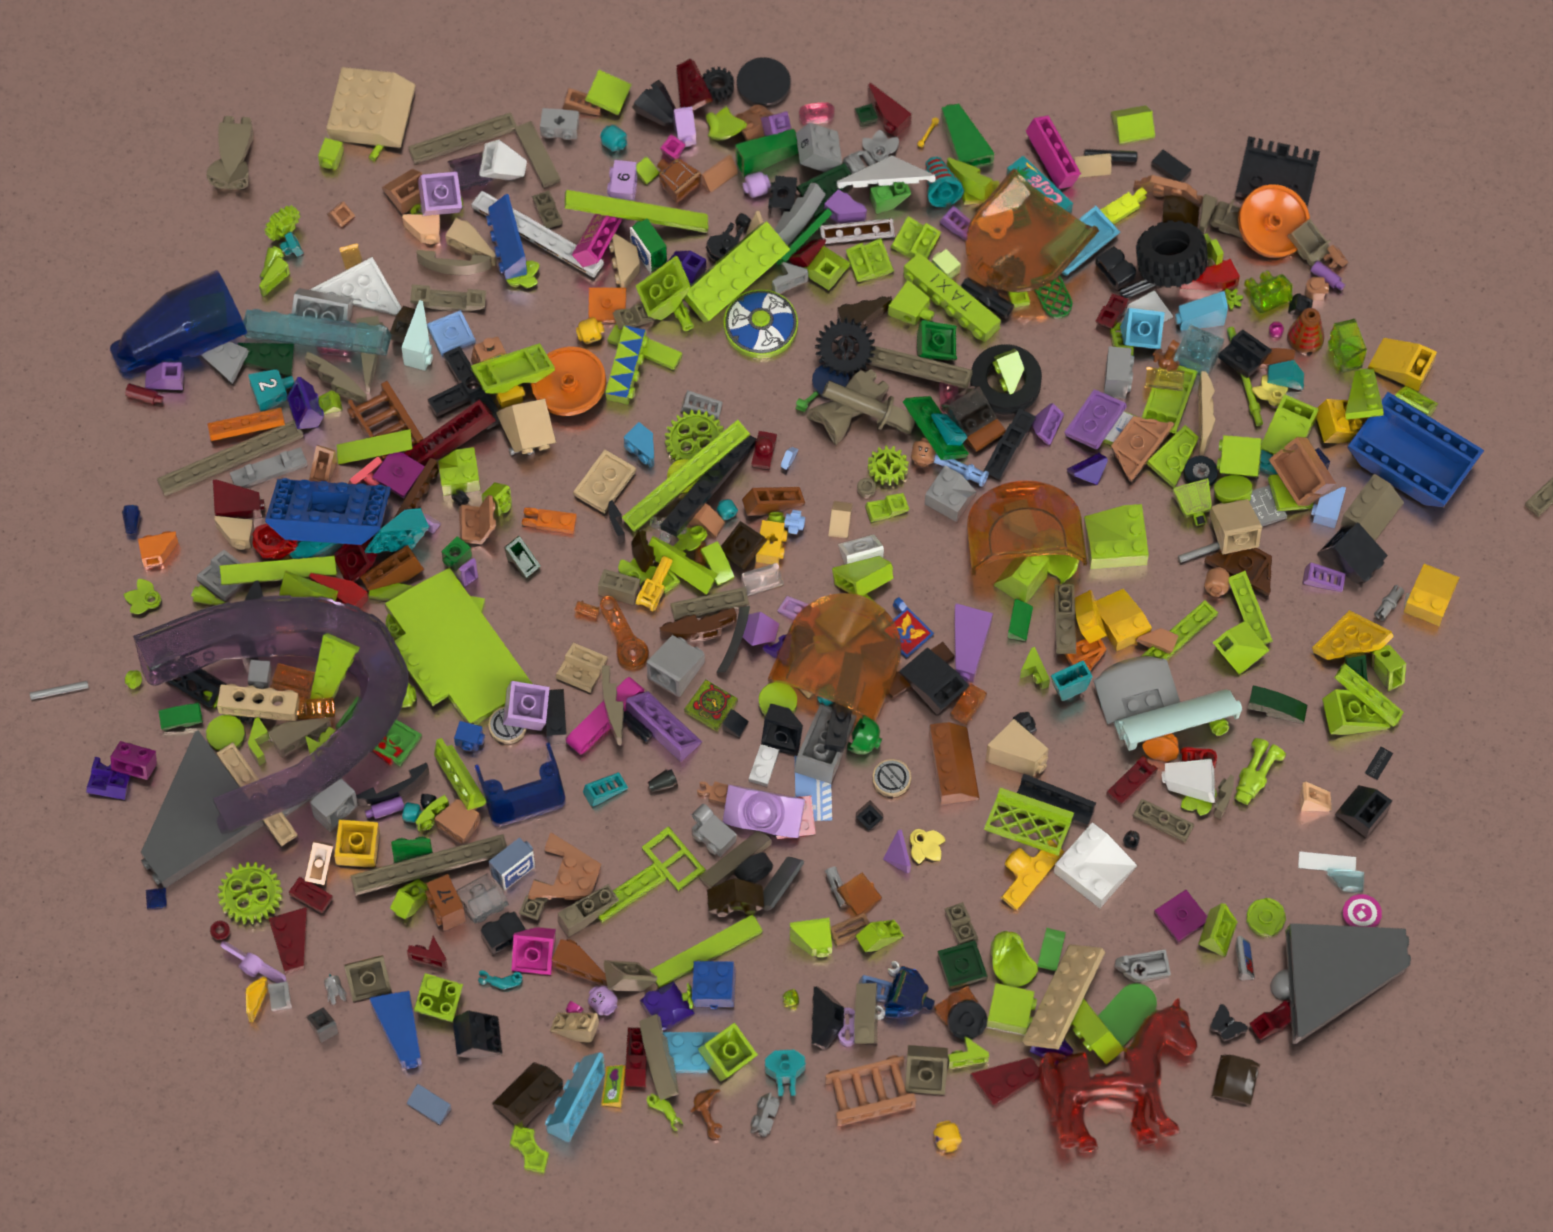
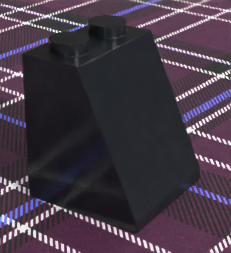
M1359 522L1342 527L1318 552L1321 557L1340 572L1345 573V576L1355 584L1367 582L1373 576L1371 573L1375 569L1381 568L1385 563L1383 560L1388 556Z

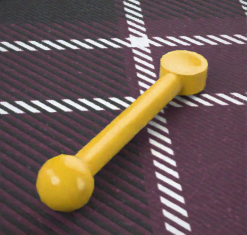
M932 118V124L923 138L917 142L919 147L924 146V141L935 125H938V118Z

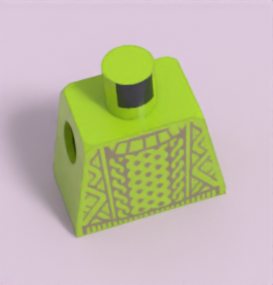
M1208 478L1174 487L1172 492L1184 517H1194L1196 526L1206 524L1207 521L1204 513L1210 512L1212 507Z

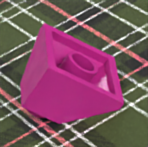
M535 927L514 933L511 971L551 975L556 929Z

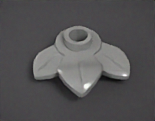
M878 130L872 139L863 138L862 145L866 151L871 153V157L879 162L888 158L889 154L897 150L899 139L898 137L888 139L882 130Z

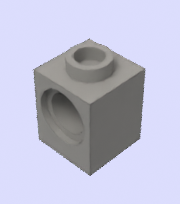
M250 661L249 686H255L258 689L269 688L272 671L270 661Z

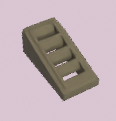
M1207 194L1203 196L1199 230L1203 234L1214 215L1218 202L1217 198Z

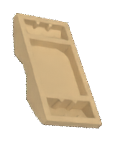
M1201 371L1198 386L1199 455L1203 456L1208 449L1215 424L1212 398L1215 390L1206 371Z

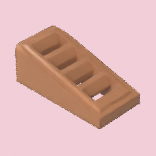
M568 88L562 109L599 115L601 107L595 105V108H592V103L590 102L586 106L585 99L588 94Z

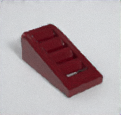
M825 238L810 241L789 258L791 263L801 268L809 267L826 243Z

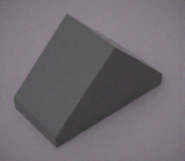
M324 1007L306 1016L321 1043L338 1034L335 1020Z

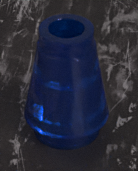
M126 505L123 507L122 516L127 534L137 533L141 513L139 506Z

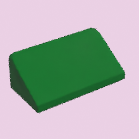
M1015 599L1007 638L1020 641L1027 640L1033 606Z

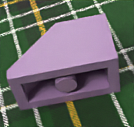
M692 107L674 109L676 138L685 143V147L696 144Z

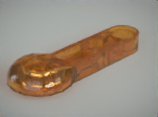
M612 596L603 597L600 601V610L617 642L618 660L626 667L635 668L643 665L649 656L648 646L643 640L633 634L615 598ZM606 602H611L614 604V607L607 610L603 605ZM614 613L616 619L620 620V624H616L615 622L613 623L612 615ZM630 650H634V652L636 651V655H629Z

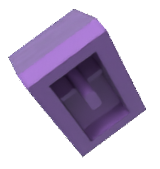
M787 111L761 118L765 136L792 129Z

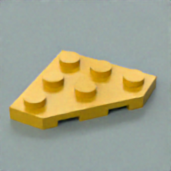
M1349 610L1312 647L1313 653L1326 660L1345 657L1346 655L1380 650L1394 636L1392 631Z

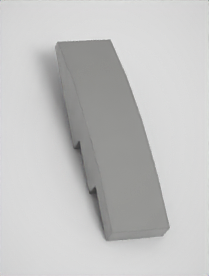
M811 183L804 197H797L791 211L784 212L778 222L775 231L786 245L804 228L823 200L825 193L817 183Z

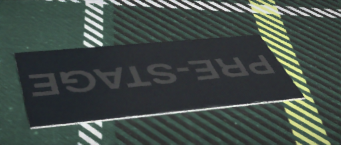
M1380 746L1365 773L1378 780L1393 753Z

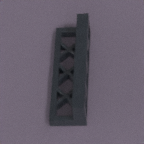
M168 647L157 650L149 668L151 672L209 708L214 707L220 692V686L227 685ZM159 660L164 663L166 671L162 672L156 668ZM172 671H178L182 680H175ZM187 681H194L197 690L193 691L190 689ZM207 689L213 693L210 701L205 698L203 690Z
M1023 774L1021 778V784L1017 791L1018 794L1073 812L1072 822L1088 828L1095 812L1096 802L1027 774Z

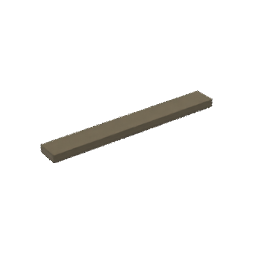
M292 420L283 426H278L157 478V481L164 496H168L301 439L304 436L301 429H297L295 421Z
M501 834L350 876L355 894L359 895L492 859L504 850L507 845L504 835Z

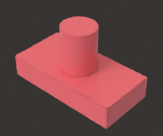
M377 456L354 475L348 484H361L365 481L368 485H380V483L372 479V476L383 463L381 459Z

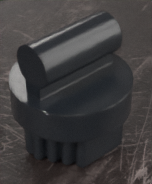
M1028 711L1020 712L1013 717L1031 734L1037 731L1034 718L1031 717Z

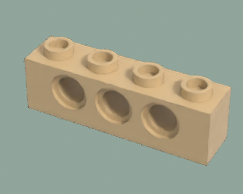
M235 684L220 686L217 708L219 714L293 722L297 719L300 700L298 693L292 690L276 691L273 688L258 689L254 686L239 687ZM239 697L244 698L240 702L235 701ZM258 699L263 700V702L259 704L254 703ZM275 702H282L279 706L274 705Z

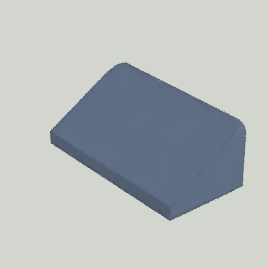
M419 1084L416 1085L407 1101L409 1106L439 1125L451 1110V1105Z

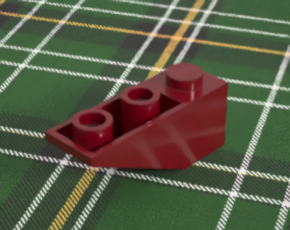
M628 1027L625 1086L646 1087L647 1056L641 1028Z

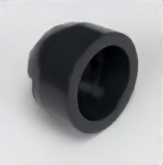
M739 213L735 219L736 226L740 225L743 229L747 228L751 223V219L743 213Z
M422 794L420 799L421 806L426 809L437 797L431 794Z
M1132 830L1128 831L1123 838L1124 844L1130 848L1136 847L1140 841L1138 832Z

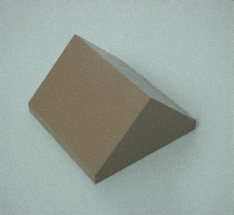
M383 955L344 965L353 1002L392 992Z
M604 960L608 990L642 992L657 981V977L639 962Z

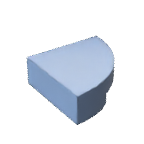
M791 447L786 450L781 462L782 468L786 470L789 468L799 449Z

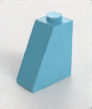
M1225 291L1180 305L1178 313H1175L1176 324H1179L1180 331L1224 326L1228 310Z

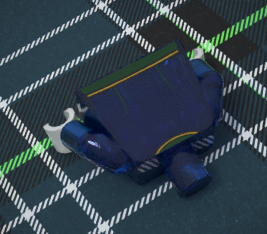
M896 961L891 962V966L896 969L888 968V973L894 976L884 1005L886 1010H883L879 1005L877 1006V1011H881L877 1015V1020L883 1019L884 1016L897 1019L912 1017L920 1012L922 1008L931 1011L935 1000L926 996L929 986L925 983L919 972L909 967H899Z

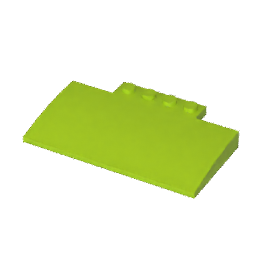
M450 568L426 579L385 603L386 611L403 633V636L390 643V647L432 706L448 697L465 722L478 725L489 718L494 711L505 707L506 690L511 681L532 684Z

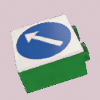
M648 218L638 221L630 227L631 244L637 247L638 257L649 273L667 263V245Z

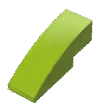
M950 157L947 159V166L962 183L965 192L983 201L992 194V178L981 175L979 168Z

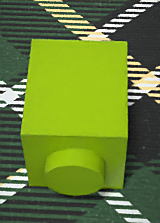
M325 138L318 154L319 165L326 169L332 168L337 170L344 153L343 142Z

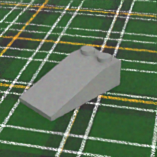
M820 704L797 755L794 772L831 784L843 753L824 749L833 708ZM851 714L845 747L857 718L853 714Z

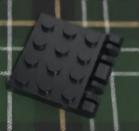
M1248 136L1235 196L1246 198L1251 192L1261 186L1281 185L1297 193L1308 208L1320 151L1313 150L1311 160H1309L1310 149L1306 148L1303 154L1304 158L1296 157L1299 151L1298 146H1294L1293 155L1290 156L1288 155L1290 150L1289 144L1278 142L1276 152H1272L1274 141L1268 143L1267 151L1261 149L1263 139L1259 138L1257 148H1254L1256 137Z

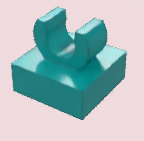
M292 232L285 235L287 242L280 244L281 250L285 252V255L293 252L298 257L304 254Z

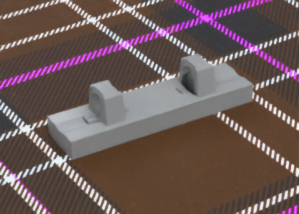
M301 447L288 452L284 451L280 455L255 464L245 465L241 469L230 472V476L234 485L248 488L308 466Z

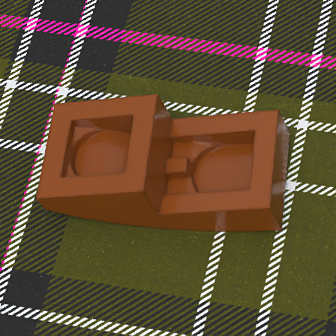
M1270 348L1272 352L1258 368L1268 369L1269 365L1294 360L1295 350Z

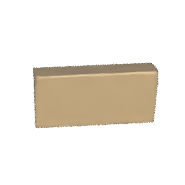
M1111 154L1074 158V162L1081 172L1079 178L1111 174Z

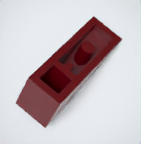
M871 82L868 84V96L883 127L888 133H892L897 137L911 124L912 113Z

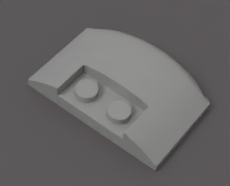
M1141 656L1125 659L1106 668L1093 681L1107 725L1114 723L1116 720L1180 702L1168 662L1163 658Z

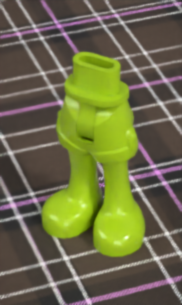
M1254 738L1251 743L1254 754L1247 768L1241 770L1239 783L1236 787L1237 793L1234 798L1246 805L1249 804L1251 799L1255 798L1260 789L1265 787L1267 783L1265 777L1275 760L1282 761L1286 756V753L1281 748L1272 744L1263 764L1256 771L1262 755L1269 747L1268 741L1260 738Z

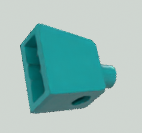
M1083 660L1052 674L1051 680L1060 699L1065 701L1086 691L1093 676Z

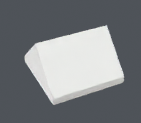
M874 534L838 544L844 564L877 556L883 558V545Z

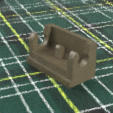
M604 569L598 583V595L635 605L636 595L640 590V579Z

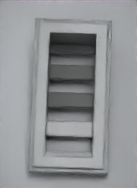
M687 390L680 412L685 411L687 414H690V410H693L694 414H697V411L700 409L702 415L708 411V417L714 415L715 419H718L723 402ZM712 405L715 406L714 412L711 411Z

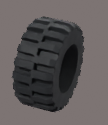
M1173 220L1167 223L1160 222L1156 226L1152 225L1149 227L1148 231L1145 230L1137 240L1138 270L1144 279L1151 284L1155 283L1156 286L1171 288V286L1181 287L1183 284L1188 285L1192 280L1196 281L1204 273L1208 265L1205 236L1201 230L1188 222L1187 224L1183 221L1173 222ZM1169 253H1179L1176 255H1166Z

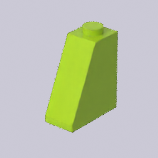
M880 556L832 568L834 585L857 598L894 579L891 562Z

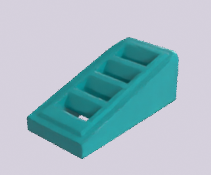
M933 413L931 415L947 445L960 446L968 438L947 414Z
M617 772L586 784L583 794L590 806L593 807L627 790L628 786L621 774ZM614 780L616 781V783H617V785H618L619 787H616V786L614 785V783H613Z

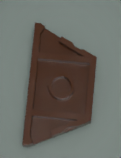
M1258 548L1222 554L1221 549H1219L1217 553L1206 556L1205 563L1214 568L1220 567L1225 569L1230 576L1246 571L1252 588L1269 597L1271 592L1272 556Z

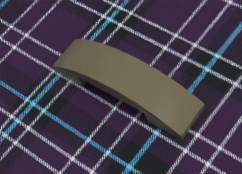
M417 250L418 263L439 273L470 275L491 269L492 266L491 256L472 255L471 261L436 258L435 251Z
M412 284L410 302L418 305L419 300H421L426 308L445 311L480 310L485 308L486 290L467 289V292L431 290L430 286Z

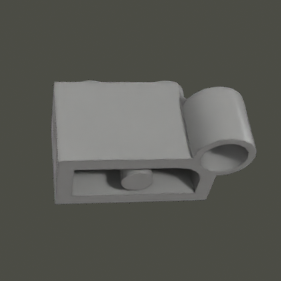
M702 803L692 813L693 819L697 822L692 827V835L698 842L702 841L705 843L707 849L712 854H717L721 857L737 841V834L717 818L706 804Z

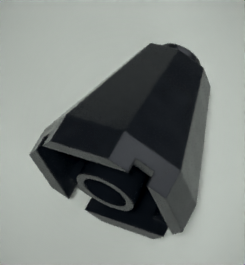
M657 80L650 85L652 89H646L636 99L632 109L636 113L663 126L667 124L672 125L674 123V109L676 107L665 85L660 80Z

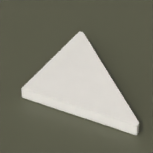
M890 156L837 181V187L843 188L847 185L868 187V184L879 183V186L893 185V182L912 184L919 183V180L935 182L936 179L934 174L899 158Z
M373 257L310 289L312 291L353 298V305L395 316L402 308Z

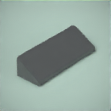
M787 857L763 890L764 910L769 911L774 908L804 865L803 860L793 857Z

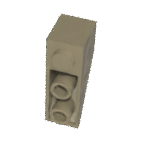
M609 884L560 911L558 913V923L567 937H570L587 927L618 902L619 899Z

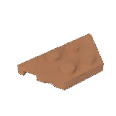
M1154 175L1144 177L1141 181L1135 180L1133 186L1135 189L1143 187L1146 191L1152 192L1153 195L1163 197V195L1179 196L1198 204H1202L1203 196L1197 195V191L1191 188L1189 184Z
M1133 416L1111 445L1130 482L1135 479L1174 427L1173 422L1165 423L1155 419L1146 420L1142 417Z

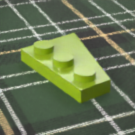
M1184 425L1146 464L1174 488L1199 437Z

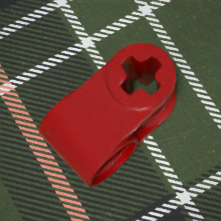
M1193 747L1180 749L1182 762L1188 761V758L1189 761L1210 758L1212 759L1214 769L1216 768L1217 753L1213 749Z

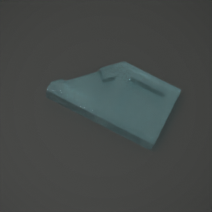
M1328 868L1327 874L1336 881L1342 891L1363 893L1364 872Z

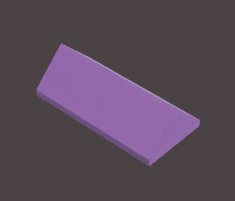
M649 691L627 698L626 710L632 714V717L639 720L646 729L648 728L652 732L653 737L680 762L702 743L693 732Z

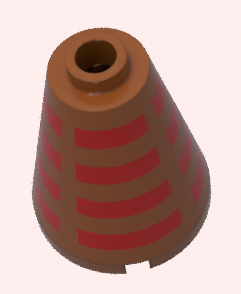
M1314 308L1305 309L1288 330V343L1295 351L1302 354H1307V352L1314 353L1324 343L1325 335L1320 313Z

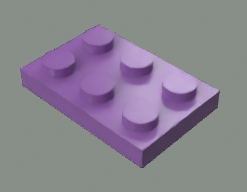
M1094 389L1065 430V435L1097 450L1126 409V403Z

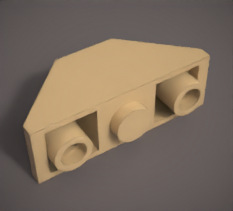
M614 234L609 247L610 252H614L615 256L612 258L613 269L617 268L618 272L615 274L616 285L620 284V288H627L640 272L637 247Z
M557 1013L553 1019L550 1031L577 1042H592L599 1026L598 1015L596 1013Z

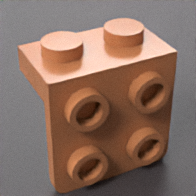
M754 105L749 110L735 115L736 118L747 123V126L741 131L745 141L765 136L761 118L773 115V113L764 106Z
M488 495L480 507L461 505L459 507L460 539L465 543L482 545L492 530L495 529L496 520L493 519L495 502H493L492 495Z

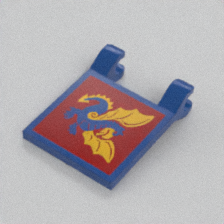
M898 597L894 600L893 607L901 613L886 626L879 617H875L872 619L871 626L887 640L898 638V651L907 659L931 638L934 633Z

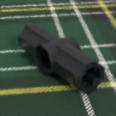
M969 277L965 278L961 284V287L977 301L1006 319L1012 313L1014 304L999 296L993 287L988 285L984 287Z

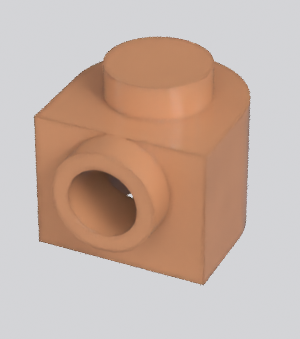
M1325 277L1310 278L1306 283L1305 296L1313 301H1323L1325 294H1328L1329 284L1325 283Z

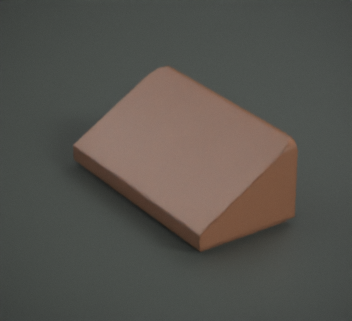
M728 155L702 174V185L709 192L714 191L738 173L732 156Z

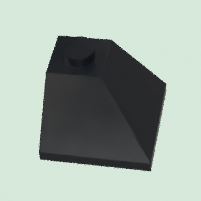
M770 704L764 719L761 745L797 756L800 750L803 725L790 708Z

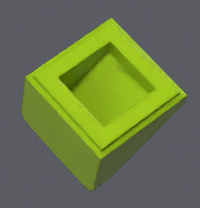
M647 157L637 164V177L646 185L660 173Z
M331 390L318 397L319 406L324 414L342 410L338 393Z

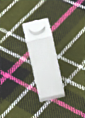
M492 141L485 144L479 175L481 177L503 180L521 178L525 175L527 160L502 141Z
M1212 759L1165 763V771H1162V781L1167 784L1169 791L1210 803L1215 802V770Z

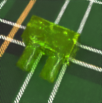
M1267 270L1260 274L1259 278L1263 281L1262 283L1258 284L1253 277L1244 282V286L1251 292V304L1260 314L1292 301L1293 284L1283 273L1273 277Z

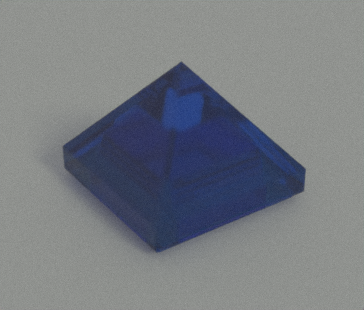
M166 888L146 890L147 909L167 907Z

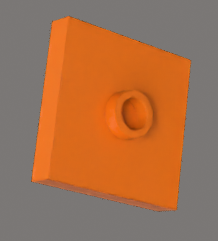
M589 288L588 319L594 317L598 322L616 323L612 313L616 310L626 309V288Z

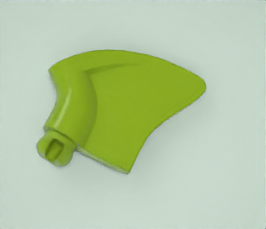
M727 106L717 114L709 112L706 115L707 123L710 127L708 137L714 140L730 138L747 126L746 122L734 117Z

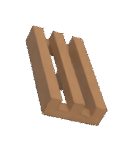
M864 912L830 927L832 938L837 947L856 939V935L861 930L848 936L845 935L869 924ZM862 919H863V921H864V922L859 923V924H857V925H855V926L849 927V928H847L846 930H843V931H841V932H839V933H837V934L835 933V931H837V930H839V929H842V928H844V927H846V926H849V925H851V924H853V923H855V922H858V921H860V920H862Z

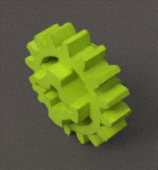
M287 205L284 209L280 208L279 212H275L269 218L270 222L266 223L265 234L272 241H279L281 237L285 238L287 233L294 231L296 228L295 224L299 223L300 212L292 205Z
M886 445L884 450L878 447V453L872 452V457L868 458L869 464L867 469L870 470V477L875 476V482L881 480V485L888 482V485L891 486L892 481L898 484L899 479L904 480V474L908 473L907 467L909 462L906 461V455L901 456V449L896 452L895 446L888 449Z

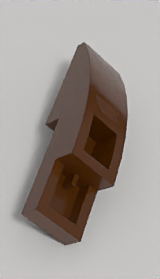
M726 608L715 615H706L699 621L695 614L692 616L686 615L673 623L667 622L662 627H659L661 639L668 640L673 635L677 638H683L686 642L714 638L722 635V627L737 622V614L734 608Z

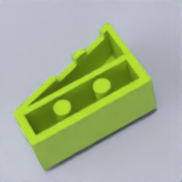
M1083 998L1071 1025L1075 1026L1073 1031L1080 1039L1083 1037L1085 1041L1082 1043L1089 1051L1094 1050L1107 1065L1125 1049Z

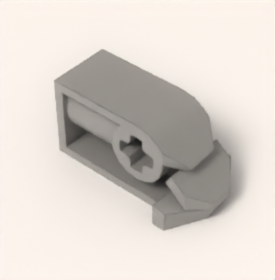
M1166 949L1130 956L1126 955L1115 960V968L1135 983L1164 979L1171 975ZM1137 967L1143 971L1140 976L1138 973H1134Z

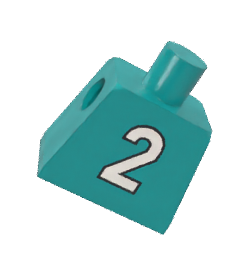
M278 370L248 374L260 412L286 401V389L291 388L295 383L292 376L281 379Z

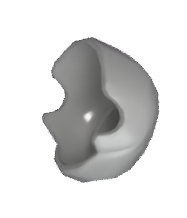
M1288 969L1276 973L1270 984L1271 992L1274 996L1283 1001L1290 999Z

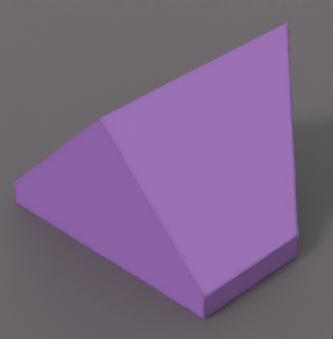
M762 612L749 614L743 638L752 646L771 641L775 642L779 623Z

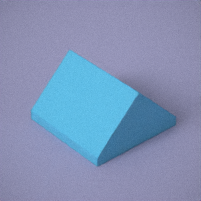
M1128 308L1120 326L1124 345L1161 349L1165 312Z

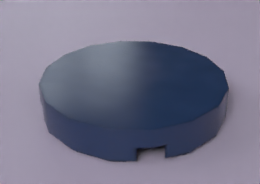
M821 365L813 373V389L821 397H824L822 394L828 380L846 387L849 383L848 373L845 378L842 373L836 376V371L829 373L830 368L823 369V365Z

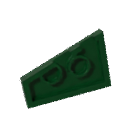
M845 163L797 186V190L802 198L811 183H817L825 193L823 200L812 215L814 219L824 210V204L838 189L843 191L847 187H837V181L852 175Z
M238 343L239 346L249 350L243 363L244 365L268 371L278 370L280 375L286 377L293 375L294 343Z

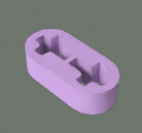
M847 1007L844 1008V1017L845 1014H849V1017L853 1018L849 1019V1024H845L844 1018V1027L838 1033V1039L841 1045L849 1047L854 1044L855 1011ZM846 1030H849V1035L853 1036L848 1041L845 1037H842L845 1036Z

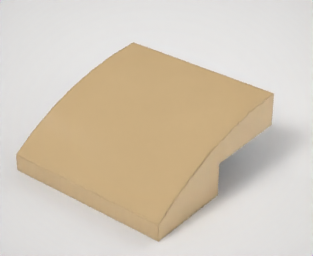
M573 643L565 655L563 664L556 673V679L591 693L602 673V665H606L608 657Z

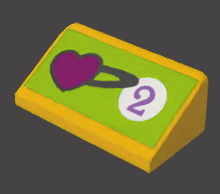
M625 1065L606 1066L601 1106L621 1108L625 1083Z

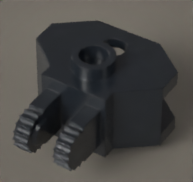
M730 222L726 231H723L721 235L710 236L706 243V250L710 259L716 262L739 243L745 229L740 228L736 237H733L729 234L734 228V223Z

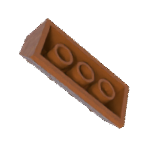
M950 722L930 724L929 738L941 805L979 800L967 727Z

